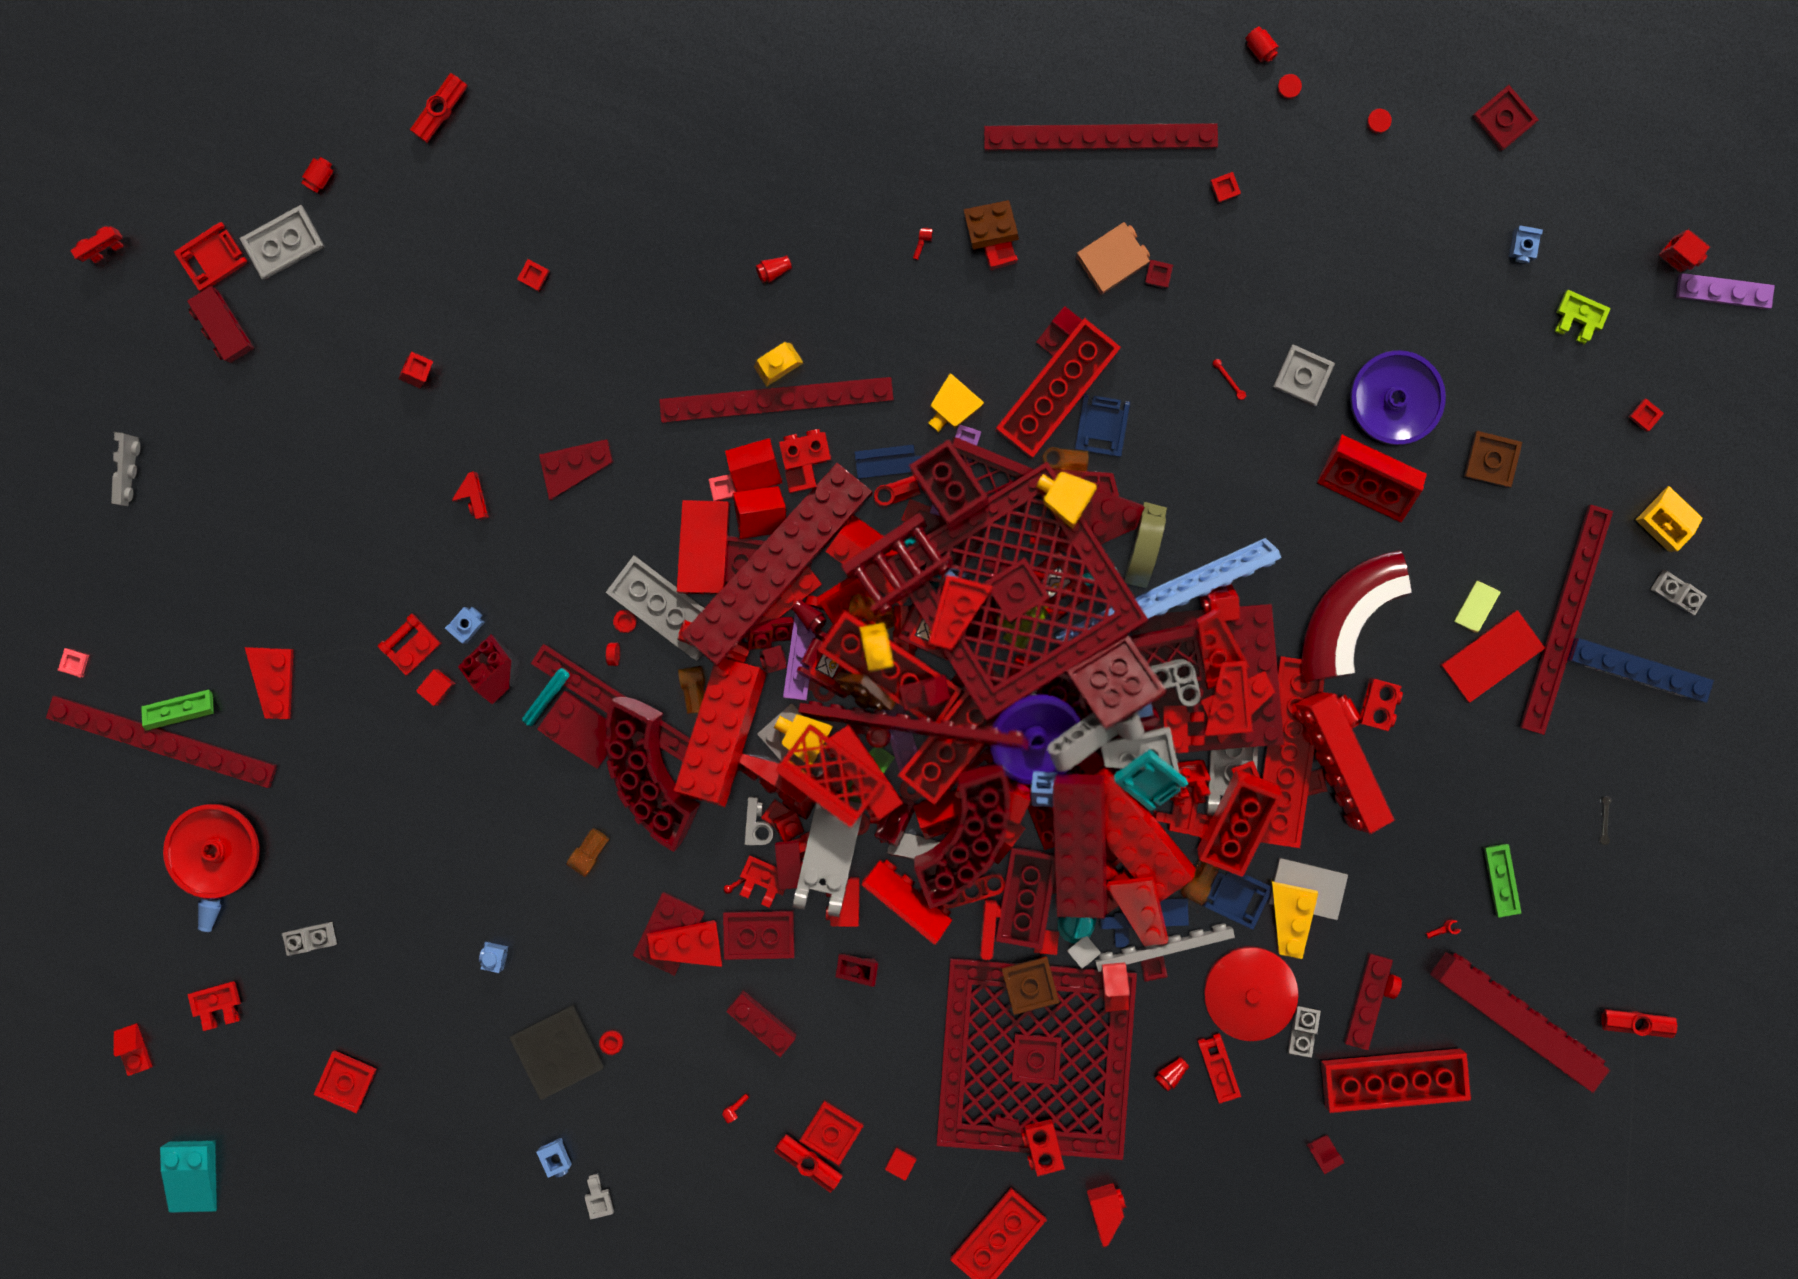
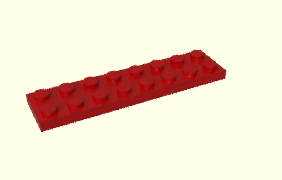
M1279 656L1278 680L1284 744L1266 746L1261 779L1279 785L1283 797L1260 842L1300 848L1315 747L1306 737L1305 732L1307 730L1304 723L1302 724L1296 716L1297 708L1295 704L1317 692H1323L1325 680L1303 683L1302 659Z

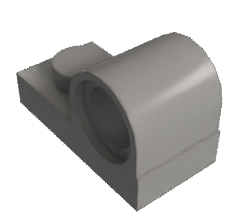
M750 796L748 798L745 845H766L774 836V828L769 823L757 821V817H762L763 803H759V797ZM759 827L766 828L769 831L768 838H758L756 835L757 829Z

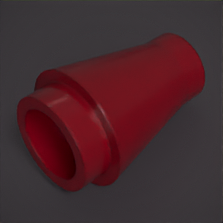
M799 600L792 607V610L796 613L807 631L817 633L825 625L826 619L824 614L804 601Z

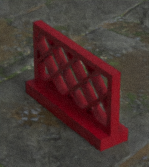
M957 437L952 438V445L958 454L963 456L972 474L971 465L978 462L984 464L987 474L975 479L978 481L989 476L994 489L985 492L986 495L992 492L997 493L999 489L1010 485L1034 470ZM967 458H970L975 461L969 463ZM988 466H989V467H992V468H994V469H996V470L990 472ZM1002 471L1006 474L1009 482L996 487L992 474ZM1010 475L1016 477L1017 479L1012 481ZM1027 503L1020 507V513L1025 512ZM1011 516L1010 521L1020 524L1022 518Z
M1194 623L1128 636L1138 651L1144 650L1150 654L1146 660L1147 664L1150 663L1153 657L1162 663L1170 662L1176 652L1187 658L1188 662L1191 661L1198 666L1199 675L1196 676L1197 682L1206 680L1198 640V629ZM1193 640L1194 650L1189 657L1178 650L1184 641ZM1178 643L1176 647H1173L1170 644ZM1164 645L1173 649L1166 661L1155 655L1158 649ZM1150 648H1155L1153 652L1148 650ZM1194 655H1196V661L1192 659ZM1183 665L1180 670H1177V675L1185 676L1183 671L1187 666ZM1159 671L1156 675V677L1161 682L1163 681V679H1161L1160 676L1163 673V671Z

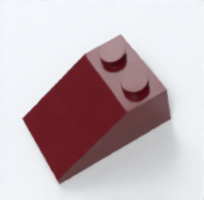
M564 691L537 730L596 769L600 767L607 757V748H605L604 744L607 727H605L607 718L570 691Z

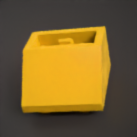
M1667 486L1636 521L1667 551L1675 552L1679 551L1695 534L1703 518L1670 486Z

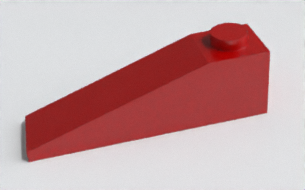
M742 754L737 769L751 780L756 781L758 778L760 780L759 783L765 788L764 790L769 794L777 793L783 800V805L790 810H794L799 816L807 820L816 801L774 771L779 765L778 763ZM811 773V777H813L815 780H818V778Z

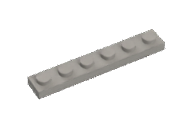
M1218 924L1212 926L1213 930L1203 932V929L1189 932L1190 936L1182 938L1180 935L1168 937L1167 944L1150 945L1135 949V946L1121 949L1122 953L1113 955L1112 952H1105L1099 954V958L1094 960L1099 972L1102 971V964L1125 962L1127 965L1235 938L1234 931L1231 926L1226 927V924Z

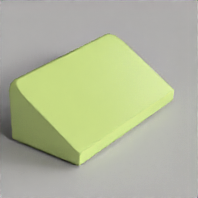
M1476 581L1454 622L1474 633H1478L1496 602L1500 591Z

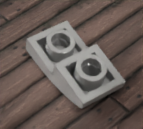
M1662 570L1650 589L1694 616L1707 595L1691 584L1684 583L1666 570Z
M903 833L897 847L889 844L887 854L912 859L915 862V856L929 851L940 842L932 839L925 840L924 837Z
M332 922L282 933L287 956L337 945Z
M1297 1006L1287 1054L1312 1058L1315 1035L1318 1032L1320 1010Z

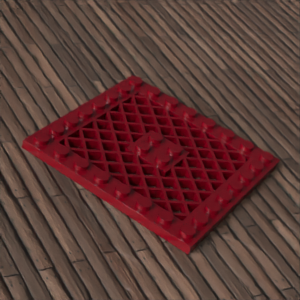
M1048 462L990 496L987 506L952 529H949L945 524L927 535V538L940 556L945 553L949 555L951 553L963 555L961 567L950 565L951 570L960 571L958 578H962L963 572L976 575L974 582L977 583L980 576L991 578L985 582V585L993 586V589L988 595L986 606H981L979 609L984 611L982 622L973 620L970 622V625L981 627L978 639L966 636V628L952 650L942 648L986 720L994 717L1013 703L1028 696L1065 673L1071 667L1149 620L1082 515L1073 528L1051 510L1050 512L1055 520L1045 518L1047 507L1044 505V498L1047 493L1036 486L1043 475L1054 481L1057 479ZM1040 495L1041 498L1043 499V501H1042V500H1037V499H1034V498H1036V497H1038V496ZM1027 503L1025 513L1015 511ZM1031 503L1044 506L1041 517L1029 515ZM1007 516L1005 526L994 524ZM1011 516L1024 518L1021 529L1008 527ZM1027 519L1040 522L1038 533L1025 531ZM1043 523L1056 526L1054 537L1041 534ZM987 528L985 538L974 536ZM991 528L1003 530L1001 542L989 539ZM1059 528L1062 529L1068 540L1057 538ZM1007 532L1020 534L1018 545L1005 543ZM1023 535L1036 538L1034 549L1021 547ZM1040 539L1052 542L1050 553L1037 550ZM967 540L965 551L955 549L956 546ZM971 540L983 543L981 554L968 552ZM919 541L906 548L920 569L927 565V569L934 564ZM1056 543L1069 545L1066 557L1054 554ZM987 544L1000 547L997 558L985 555ZM1072 546L1081 560L1070 558ZM1003 548L1016 550L1014 561L1001 559ZM1020 551L1032 554L1030 565L1025 558L1018 561ZM899 554L887 560L902 584L914 578V575ZM1036 555L1049 558L1046 569L1034 566ZM967 556L980 559L977 570L965 568ZM1052 559L1065 561L1063 573L1050 570ZM983 560L996 563L993 574L981 571ZM1069 562L1081 565L1079 576L1066 574ZM999 564L1010 566L1004 571L997 574ZM1085 567L1094 580L1083 578ZM1034 571L1045 574L1043 585L1037 578ZM946 573L941 575V579L933 577L928 580L939 583L937 595L928 581L908 594L931 632L942 588L945 584ZM1048 575L1061 577L1059 589L1046 586ZM1065 578L1078 581L1075 593L1062 590ZM1081 582L1094 585L1092 596L1079 594ZM1097 586L1106 600L1095 597ZM1046 591L1057 593L1055 605L1044 603L1050 599ZM1061 594L1074 597L1072 609L1059 606ZM992 596L1000 609L990 607ZM1077 598L1090 601L1088 612L1075 610ZM1094 602L1107 605L1105 616L1091 613ZM1111 606L1115 613L1108 617L1109 609ZM1037 607L1035 617L1024 615ZM1041 607L1054 610L1051 621L1039 619ZM1057 611L1070 613L1068 625L1055 622ZM988 612L1001 615L998 626L986 624ZM1074 614L1087 617L1084 629L1071 626ZM1004 616L1009 623L1017 619L1015 630L1002 627ZM1090 618L1101 620L1088 629ZM1021 619L1034 622L1031 634L1018 631ZM1037 623L1050 626L1048 637L1035 635ZM1053 627L1066 629L1064 641L1051 638ZM984 628L997 631L995 642L982 640ZM1070 631L1081 633L1068 641ZM1001 632L1013 634L1011 646L998 643ZM1017 635L1030 638L1027 650L1015 647ZM1033 639L1046 642L1044 654L1031 651ZM966 641L977 643L975 654H973ZM1050 643L1061 645L1047 654ZM981 644L993 647L991 659L978 656ZM997 648L1010 651L1007 662L994 660ZM1013 652L1026 654L1024 666L1011 664ZM1030 655L1041 658L1027 667ZM978 661L989 663L987 675ZM993 664L1006 667L1003 679L991 676ZM1009 668L1021 670L1007 679ZM991 681L999 682L1000 684L994 687Z
M950 958L936 1145L1031 1153L1030 1147L1025 1148L1022 1138V1133H1026L1024 1126L1031 1121L1034 1123L1039 1122L1036 1117L1046 1110L1052 1117L1053 1124L1056 1122L1062 1129L1055 1130L1061 1155L1123 1160L1137 973L1127 971L1129 1010L1110 1011L1108 1026L1101 1018L1107 1013L1105 1008L1097 1013L1091 1006L1099 997L1104 1000L1102 971L1098 972L1097 969L1050 966L1056 992L1065 991L1072 993L1063 999L1057 992L1058 999L1061 1002L1052 1010L1048 1006L1044 1007L1048 1014L1039 1021L1033 1015V1010L1024 1012L1015 1019L1008 1011L1012 1007L1011 1002L1004 1006L997 998L1007 990L1002 968L1019 963ZM972 985H979L972 991ZM988 986H998L1002 988L994 994L988 988ZM984 988L991 997L981 1005L974 995ZM1081 993H1092L1095 995L1087 1001ZM1077 995L1084 1004L1074 1012L1067 1003ZM972 999L979 1008L970 1015ZM993 1001L1002 1009L994 1017L985 1009ZM1065 1006L1072 1015L1064 1022H1061L1055 1013ZM1088 1007L1095 1017L1085 1024L1078 1015ZM982 1011L989 1021L979 1028L973 1021V1018ZM1006 1013L1013 1022L1003 1030L996 1020ZM1029 1015L1036 1024L1026 1032L1019 1022ZM1052 1016L1059 1026L1049 1033L1042 1024ZM1075 1018L1082 1028L1072 1035L1066 1028V1025ZM1099 1020L1106 1029L1096 1037L1089 1027ZM970 1022L977 1031L968 1038ZM991 1024L1000 1032L992 1040L983 1032ZM1014 1026H1017L1023 1034L1015 1033L1013 1042L1006 1033ZM1040 1027L1046 1035H1033L1032 1033ZM1063 1029L1070 1038L1061 1045L1062 1037L1055 1035ZM1087 1031L1093 1040L1083 1047L1077 1038ZM1108 1034V1043L1106 1049L1105 1046L1100 1042V1040ZM981 1035L988 1044L978 1051L971 1042ZM1004 1036L1011 1046L1001 1053L994 1044ZM1074 1042L1080 1051L1071 1058L1064 1049ZM1097 1043L1104 1052L1094 1060L1087 1051ZM968 1045L975 1055L966 1062ZM991 1047L998 1057L989 1064L982 1054ZM1013 1050V1064L1011 1065L1005 1056ZM1062 1053L1068 1062L1060 1068V1056ZM1085 1054L1092 1063L1084 1070H1081L1075 1061ZM1106 1057V1070L1104 1072L1098 1063ZM979 1058L986 1067L976 1075L969 1065ZM1000 1060H1003L1009 1069L999 1076L992 1067ZM1072 1065L1079 1074L1069 1082L1062 1072ZM1096 1067L1102 1076L1092 1083L1086 1074ZM967 1069L973 1078L965 1084V1072ZM990 1071L996 1080L987 1087L980 1078ZM1012 1073L1011 1080L1018 1083L1010 1089L1003 1080ZM1060 1076L1066 1085L1056 1092L1050 1084L1058 1085ZM1083 1077L1090 1086L1080 1094L1073 1085ZM1105 1080L1103 1096L1096 1087ZM977 1081L984 1091L977 1097H974L968 1088ZM1001 1083L1007 1092L997 1099L991 1090ZM1028 1083H1041V1085L1033 1090ZM1024 1085L1031 1094L1021 1101L1014 1092ZM1047 1086L1054 1095L1044 1103L1037 1094ZM1070 1088L1077 1097L1067 1104L1061 1095ZM1094 1090L1100 1099L1090 1106L1084 1097ZM965 1092L972 1101L963 1108ZM986 1094L995 1102L987 1110L978 1102ZM1011 1095L1018 1105L1008 1112L1001 1103ZM1034 1097L1041 1107L1032 1114L1025 1104ZM1058 1099L1065 1108L1055 1116L1048 1106ZM1082 1101L1088 1110L1078 1117L1071 1108ZM1101 1104H1103L1102 1119L1094 1111ZM973 1105H976L982 1114L973 1121L966 1112ZM999 1106L1005 1113L1004 1119L1015 1121L1013 1115L1021 1108L1029 1117L1018 1125L1017 1132L995 1127V1121L989 1114ZM1069 1112L1075 1121L1066 1128L1059 1119ZM1092 1113L1099 1122L1089 1130L1082 1121ZM962 1115L969 1123H962ZM986 1117L992 1125L978 1123ZM1079 1124L1086 1132L1071 1130ZM1101 1127V1133H1094ZM1041 1131L1036 1132L1033 1135V1139L1037 1142L1043 1141L1046 1134Z

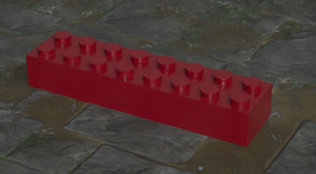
M1447 952L1443 955L1430 973L1433 978L1573 1080L1594 1093L1610 1071L1604 1066L1605 1060L1588 1049L1585 1051L1586 1046L1569 1035L1566 1037L1568 1033L1550 1021L1546 1024L1548 1021L1546 1017L1532 1008L1527 1010L1529 1005L1513 994L1509 997V990L1494 980L1490 983L1491 977L1476 967L1471 969L1472 963L1462 956H1459L1457 953H1454L1452 956Z

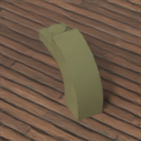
M1144 502L1145 508L1140 517L1138 532L1127 565L1124 582L1147 588L1164 532L1167 507Z

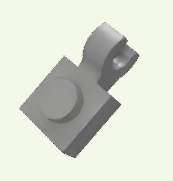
M598 1174L589 1176L587 1182L591 1193L585 1195V1201L590 1220L613 1214L614 1209L609 1190L601 1191Z

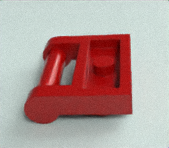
M412 613L395 633L386 641L378 644L379 649L406 676L441 645V642ZM415 627L419 632L396 653L392 647Z

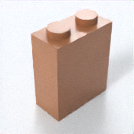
M1125 222L1076 254V258L1101 295L1147 266L1150 262L1148 250L1144 245H1139L1135 239L1138 237L1131 225L1127 227Z

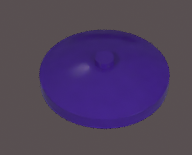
M1401 350L1385 352L1369 360L1354 378L1350 392L1351 410L1360 428L1371 438L1390 445L1409 444L1429 434L1440 421L1446 401L1444 383L1437 369L1424 357L1413 352Z
M1035 695L1022 698L1004 709L992 728L999 729L1000 733L1008 734L1010 730L1023 733V736L1029 741L1028 750L990 745L992 757L997 765H1001L1004 768L1007 777L1024 784H1032L1033 771L1065 774L1069 770H1056L1048 752V746L1081 721L1070 705L1056 697Z

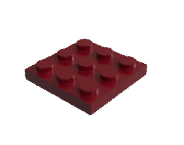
M1127 634L1066 671L1068 677L1105 730L1166 694V689Z

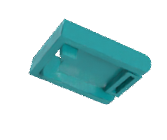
M1150 749L1114 774L1115 783L1151 811L1156 808L1155 802L1159 806L1180 792L1181 787L1184 788L1188 785L1187 779Z

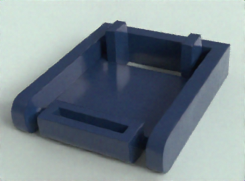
M1084 394L1074 450L1121 457L1130 402L1125 401L1124 410H1119L1121 400L1093 395L1092 404L1088 405L1089 395ZM1089 438L1111 442L1110 450L1089 447Z
M1227 871L1226 875L1217 872L1206 895L1207 898L1213 900V903L1210 904L1204 901L1202 906L1254 930L1272 892V887L1246 874L1241 877ZM1254 892L1262 895L1253 916L1245 913Z

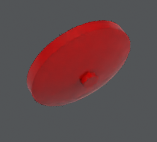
M219 804L201 805L184 812L169 828L164 841V862L173 881L184 891L201 898H219L239 890L252 877L259 860V841L253 826L240 812Z
M1242 947L1226 953L1212 966L1204 985V1001L1213 1022L1227 1035L1244 1041H1259L1276 1035L1290 1022L1298 1003V986L1292 970L1279 956L1263 948Z

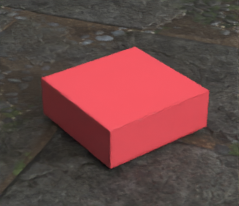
M731 474L709 479L713 501L733 498L732 493L736 491Z
M64 648L58 671L83 677L89 655Z

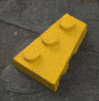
M1272 881L1278 952L1280 955L1302 959L1318 898V891Z

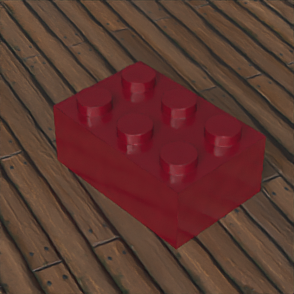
M949 440L909 465L912 475L949 529H952L989 504L988 496Z

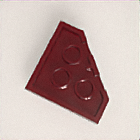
M1096 488L1094 495L1081 515L1099 543L1103 544L1136 529L1145 507L1137 502ZM1060 528L1057 538L1068 540ZM1056 543L1055 549L1067 553L1069 545ZM1072 546L1071 555L1077 556L1078 554Z

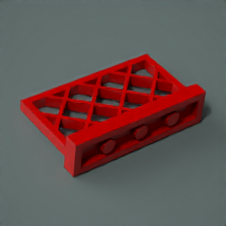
M811 723L774 770L850 828L856 823L886 782L883 777ZM810 731L818 736L819 746L807 748L805 738ZM802 743V744H803V748L798 749V747H799L800 744ZM834 748L838 753L839 760L826 762L824 749ZM820 749L822 763L809 764L808 751ZM796 752H804L806 765L797 766L790 761V758ZM843 763H854L857 767L858 775L845 776ZM839 764L841 777L828 778L826 765ZM823 766L825 779L815 780L811 777L810 767ZM871 776L879 782L874 789L864 791L862 777ZM858 778L860 791L848 793L846 779ZM842 780L844 793L834 794L831 792L829 782ZM870 793L868 798L865 800V794ZM861 795L862 806L858 811L849 805L848 796Z

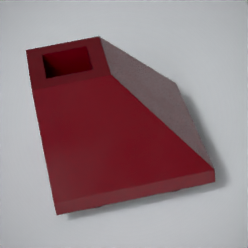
M490 635L463 660L458 668L473 689L493 704L509 689L511 659L495 637Z

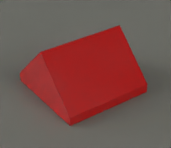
M770 438L725 451L736 492L767 488L783 483Z
M779 486L732 493L740 539L770 535L786 519V506Z

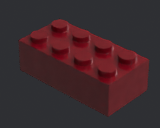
M1019 847L1011 848L1000 907L1001 917L998 919L995 936L997 942L1042 949L1056 872L1055 854Z

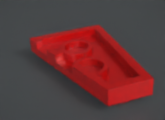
M714 920L646 934L648 953L651 959L722 967L717 925Z

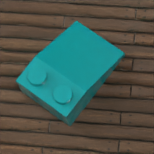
M215 1141L168 1142L160 1147L161 1175L169 1212L216 1211Z

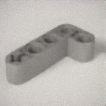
M1178 659L1150 666L1154 674L1159 671L1165 672V679L1161 684L1164 688L1174 686L1177 698L1184 705L1193 706L1199 701L1200 691L1195 670L1187 660ZM1186 665L1188 673L1183 677L1178 676V668ZM1187 688L1193 689V696L1190 699H1183V691Z
M1137 711L1107 730L1103 728L1097 717L1092 713L1054 740L1048 746V752L1056 770L1066 771L1117 734L1126 740H1136L1143 735L1144 728Z

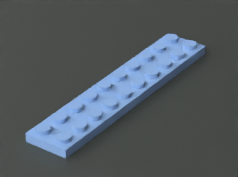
M1264 538L1136 596L1135 599L1147 618L1154 615L1160 616L1167 613L1169 608L1176 605H1185L1196 596H1205L1218 586H1227L1240 576H1249L1260 567H1269L1275 564L1276 560L1281 558L1279 550ZM1112 607L1109 609L1108 617L1115 613ZM1102 611L1096 615L1105 616V611ZM1090 618L1088 629L1101 620ZM1086 619L1071 626L1084 629ZM1066 629L1054 633L1056 640L1064 641ZM1070 631L1068 641L1081 633Z

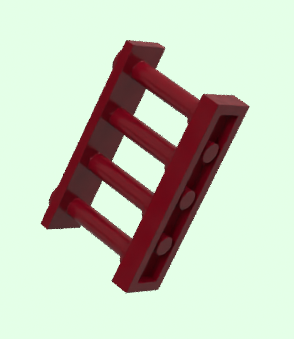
M920 513L841 565L849 579L853 576L859 579L875 602L870 607L874 616L886 614L892 609L894 603L937 574H945L950 570V565L953 564L951 556L947 554L942 558L925 535L924 528L927 525ZM911 537L917 538L934 563L924 571L920 569L904 546L905 541ZM892 550L897 551L914 575V578L905 584L900 582L884 559L885 555ZM872 563L878 565L894 588V591L884 598L865 573V568Z

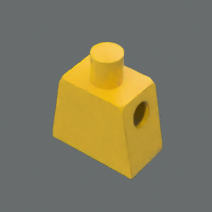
M784 342L757 359L754 368L767 387L802 365L803 361L792 344Z
M950 373L930 405V408L936 414L928 424L937 432L946 423L955 429L984 405V402Z
M1060 472L1055 481L1043 475L1036 487L1047 493L1044 498V505L1073 528L1094 495L1097 485Z
M884 624L860 627L868 671L891 668L893 663Z
M796 714L793 722L780 716L774 729L786 734L781 744L790 750L810 723L827 736L833 726ZM810 731L805 738L807 748L819 746L818 736ZM802 743L800 744V746L798 747V749L803 748V744H802ZM820 749L808 751L809 764L814 763ZM804 752L794 753L805 762Z

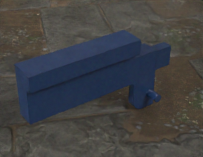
M914 445L855 451L858 479L911 473L909 465L923 456H915Z
M1187 898L1164 899L1160 902L1165 926L1189 925ZM1114 913V917L1100 918L1101 929H1115V947H1125L1129 944V928L1133 927L1124 913Z

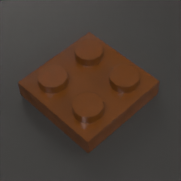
M1009 200L963 209L973 249L1019 240Z
M1475 431L1464 477L1511 488L1523 442Z
M838 672L834 678L840 685V690L853 696L856 699L855 703L862 708L867 709V707H871L878 711L881 709L892 710L896 703L866 675Z
M1047 956L1002 968L1014 1015L1059 1003Z

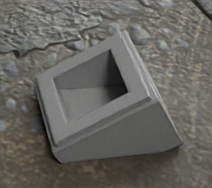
M1088 936L1082 938L1067 950L1082 969L1101 954Z

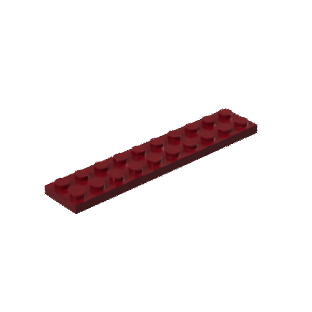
M836 463L816 485L817 487L812 489L681 634L684 639L716 666L722 662L873 494L868 487L840 464Z

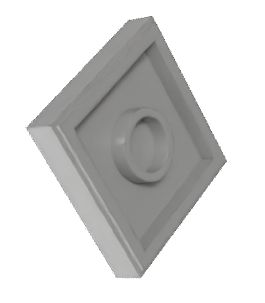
M1292 344L1273 388L1312 406H1316L1335 363Z

